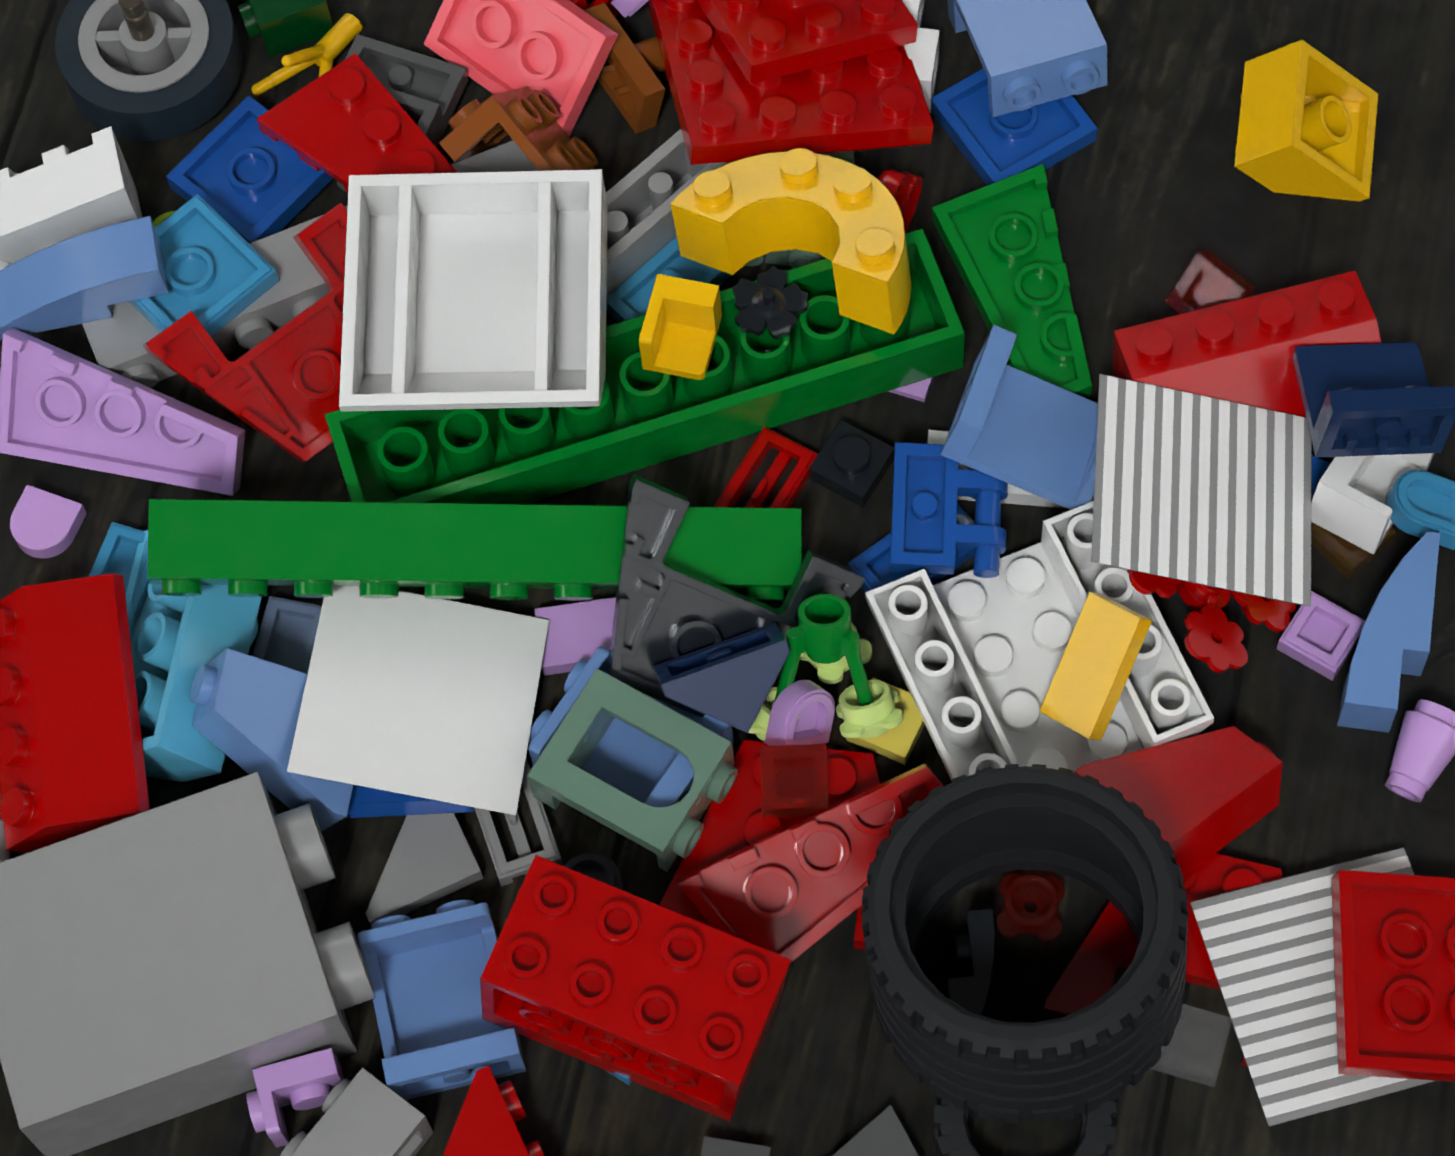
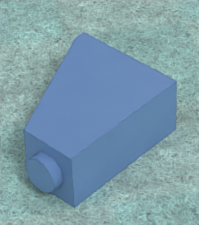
M227 648L208 664H202L194 676L190 689V701L197 703L192 726L249 775L258 772L265 788L290 810L310 803L320 830L323 831L347 817L353 784L287 772L307 674Z

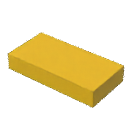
M1089 592L1039 712L1088 739L1102 740L1152 620L1103 594Z

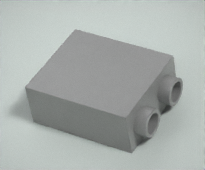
M255 772L0 863V1062L19 1128L44 1156H71L256 1089L252 1071L255 1068L328 1048L333 1049L337 1058L357 1052L343 1009L374 999L376 995L350 922L319 933L317 931L304 889L336 878L310 803L278 814L259 773Z

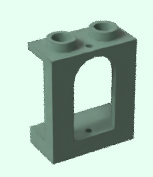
M596 668L527 777L534 798L555 810L561 801L655 853L659 868L668 872L678 855L687 858L693 851L704 829V823L700 822L701 817L711 801L720 804L726 798L736 780L738 769L733 767L735 762L731 741ZM614 718L674 749L689 761L693 769L694 780L690 791L681 801L669 807H653L636 800L582 770Z

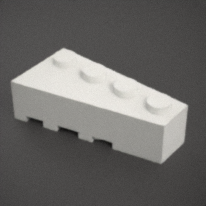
M111 126L92 133L93 144L70 153L69 149L62 145L42 153L43 164L19 174L14 173L8 167L0 170V270L39 250L69 238L113 224L143 218L136 186Z

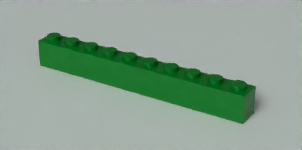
M149 499L148 581L150 584H162V595L199 596L202 595V585H228L229 596L263 597L268 595V585L294 586V596L307 598L333 597V586H359V597L397 598L399 597V587H425V598L460 599L464 598V588H490V599L520 600L528 599V588L554 589V599L591 600L593 599V589H617L626 506ZM688 507L663 561L733 591H746L747 597L761 603L783 602L784 591L790 590L801 567V509Z

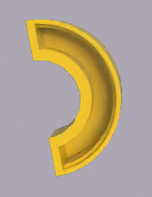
M803 148L792 149L788 152L761 154L740 159L715 170L701 173L692 184L670 203L681 257L734 275L749 261L770 252L796 249L818 253L832 261L840 315L893 335L900 327L907 313L911 297V277L904 221L901 210L892 194L877 178L865 169L842 159L816 154Z

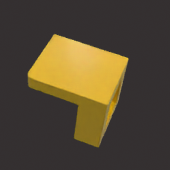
M657 274L639 337V348L644 370L695 380H703L705 378L722 318L719 285Z

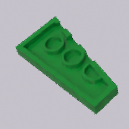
M1044 164L932 207V221L989 332L993 325L1017 334L1006 365L1084 398L1091 397L1092 382L1077 315L1074 313L1069 291L1070 282L1066 264L1063 263L1060 250L1058 228L1054 209L1051 208L1048 195V182Z

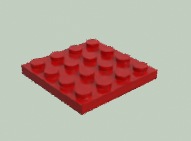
M649 0L647 2L691 165L731 162L761 154L788 152L797 148L808 149L813 153L821 154L931 144L934 125L913 62L908 58L903 45L750 84L697 0Z

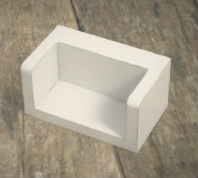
M1434 453L1335 457L1321 477L1311 502V522L1374 555L1393 525L1390 519L1393 511L1389 506L1385 505V497L1388 490L1407 471H1427Z

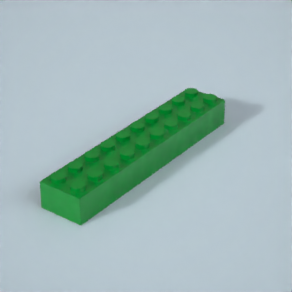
M920 229L905 234L911 277V297L907 313L894 335L839 314L832 261L826 258L786 271L787 286L797 284L801 291L808 293V310L796 316L797 325L787 337L777 340L773 339L768 333L767 325L765 332L760 336L752 333H743L740 327L735 324V316L740 311L735 308V297L732 288L720 291L722 318L707 373L703 380L643 369L639 348V337L645 315L606 327V376L600 406L341 412L339 409L324 415L352 502L527 505L762 431L763 427L773 428L963 368L965 333L924 230Z

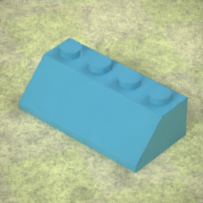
M148 530L143 532L145 533L144 542L138 543L125 595L128 623H130L140 576L148 559ZM148 584V595L134 627L135 615L129 626L146 777L186 782L221 773L222 766L228 756L192 726L197 703L190 701V689L198 668L202 664H208L227 648L249 654L250 646L258 632L257 615L261 597L229 596L228 585H202V595L167 596L162 595V584Z

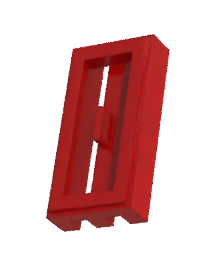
M763 427L713 507L734 508L772 447L780 452L744 508H762L794 458L798 460V463L769 507L791 508L809 479V467L818 453Z

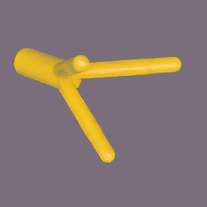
M345 13L313 47L283 56L281 62L284 67L255 83L251 88L252 93L260 95L313 64L320 67V77L332 69L333 60L362 31V24L354 15Z

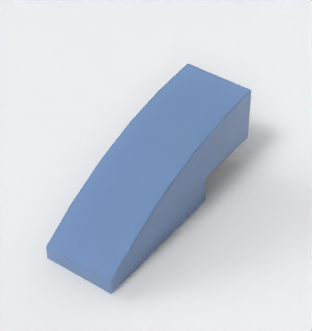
M151 216L113 224L69 238L39 250L0 270V340H2L3 333L12 327L26 334H33L112 318L111 305L168 294L161 242Z
M1426 532L1404 556L1381 589L1363 625L1342 692L1337 726L1389 733L1398 710L1401 674L1421 676L1430 653L1440 533Z

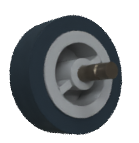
M70 0L60 17L56 30L55 52L57 62L77 108L99 129L102 130L111 126L116 137L128 140L158 141L186 134L205 124L228 102L235 91L242 70L241 42L226 0Z

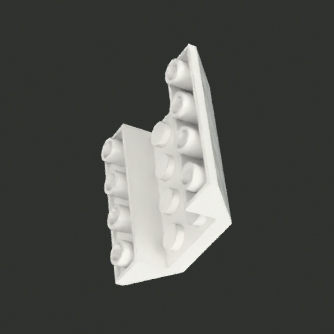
M1094 501L1044 520L1041 542L1000 558L999 575L997 577L980 578L973 574V570L932 585L926 570L922 569L865 592L867 603L951 780L964 774L966 776L976 774L980 769L991 767L993 770L1005 768V765L1019 764V767H1032V764L1046 765V768L1056 770L1060 767L1070 769L1074 773L1075 770L1087 763L1196 736L1213 724L1214 716L1152 595L1142 594L1132 586L1127 569L1091 562ZM1089 592L1103 594L1152 620L1102 740L1088 739L1039 712Z

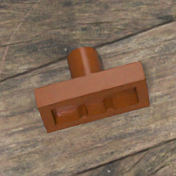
M605 3L585 9V12L618 34L597 78L635 134L656 127L665 93L664 86L655 75L665 71L657 37L654 36L633 44Z

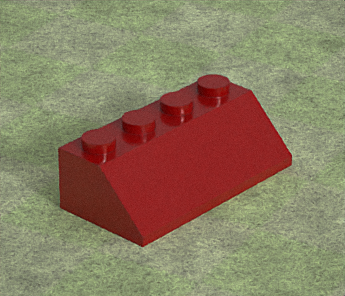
M1351 271L1115 330L1113 376L1306 417L1293 363L1295 349L1298 346L1381 343L1377 318L1356 271Z
M110 573L22 586L0 600V816L4 823L5 844L8 851L29 853L150 810L123 575Z

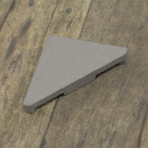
M454 813L406 815L365 913L370 925L385 917L405 915L483 879L481 870Z

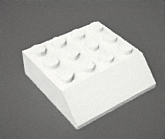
M602 169L349 175L339 394L340 411L600 406L606 376L608 204Z

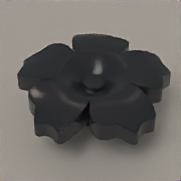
M774 266L767 272L757 275V285L741 278L738 284L732 287L735 297V308L740 311L735 316V324L740 327L743 333H752L756 336H760L765 332L766 325L768 333L773 339L777 340L789 336L791 330L797 325L796 316L808 310V293L801 291L797 284L787 286L786 271L778 270Z

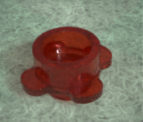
M1016 873L1005 876L999 885V892L1004 897L1003 912L996 919L998 931L1007 938H1014L1021 933L1037 935L1042 941L1046 942L1056 939L1062 931V922L1057 917L1058 903L1065 896L1063 884L1054 877L1021 876ZM1028 902H1033L1036 904L1037 910L1029 913L1024 909V905Z

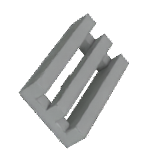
M527 758L525 760L521 785L544 850L532 854L518 813L516 815L504 813L519 856L518 859L507 862L490 811L475 808L501 887L513 883L512 878L523 874L526 877L535 855L563 866L543 804L533 797L527 777L530 772Z

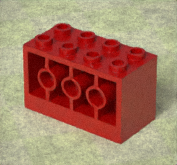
M535 855L480 977L482 1019L506 1029L515 1028L516 1033L613 1074L617 1072L630 1078V1081L731 1122L781 1001L791 959Z

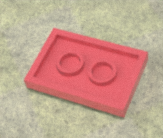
M443 0L424 45L449 63L465 67L467 75L492 94L526 86L532 92L539 90L555 105L560 115L556 121L570 136L618 34L570 0Z

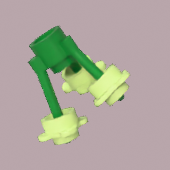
M818 594L804 600L798 608L799 626L788 629L786 632L790 653L783 664L778 687L770 689L748 733L756 734L760 740L765 742L772 706L779 694L790 684L794 683L800 660L809 661L818 670V679L826 684L840 682L843 679L844 672L850 670L853 685L841 693L839 704L836 707L837 716L844 719V722L839 727L843 737L874 738L901 724L904 720L902 710L895 707L899 702L898 692L890 689L888 684L883 681L867 679L863 664H866L871 659L872 646L869 641L859 639L857 629L851 623V608L848 602L832 594Z

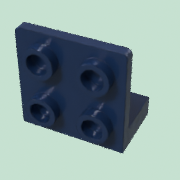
M1416 343L1298 346L1295 349L1293 363L1316 458L1442 452L1455 422V386L1429 387L1419 346Z

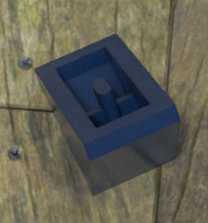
M774 622L652 667L665 697L748 733L790 650L785 637Z

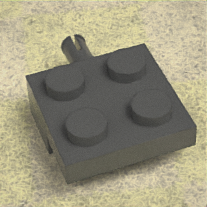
M357 34L345 59L356 53L437 148L469 81L466 68ZM337 181V185L345 191L344 185Z

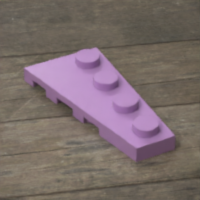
M13 327L3 333L0 368V453L231 496L240 489L245 429Z

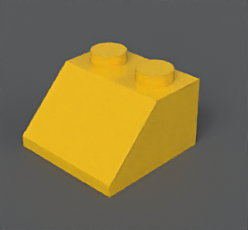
M1299 40L1246 61L1234 167L1273 193L1359 202L1369 199L1378 93L1304 40Z

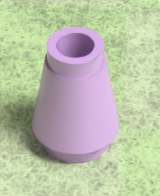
M1420 699L1413 711L1405 712L1389 770L1390 775L1385 783L1389 790L1414 802L1422 801L1425 793L1429 791L1455 756L1454 711L1438 703Z

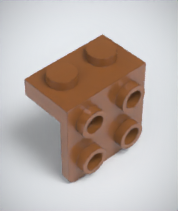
M528 86L491 95L482 103H479L477 99L469 102L449 120L448 123L454 130L439 142L454 162L498 146L506 137L510 136L538 171L597 170L595 166L598 164L595 154L587 144L578 137L571 139L556 121L560 115L551 100L539 90L532 92Z

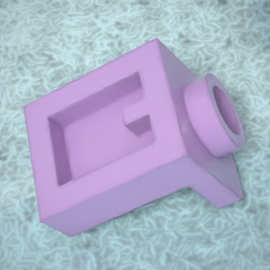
M332 1048L252 1069L257 1091L246 1093L251 1121L256 1133L266 1130L268 1137L276 1148L285 1146L290 1141L282 1107L292 1105L294 1110H308L323 1106L325 1099L332 1089L344 1079L341 1063Z

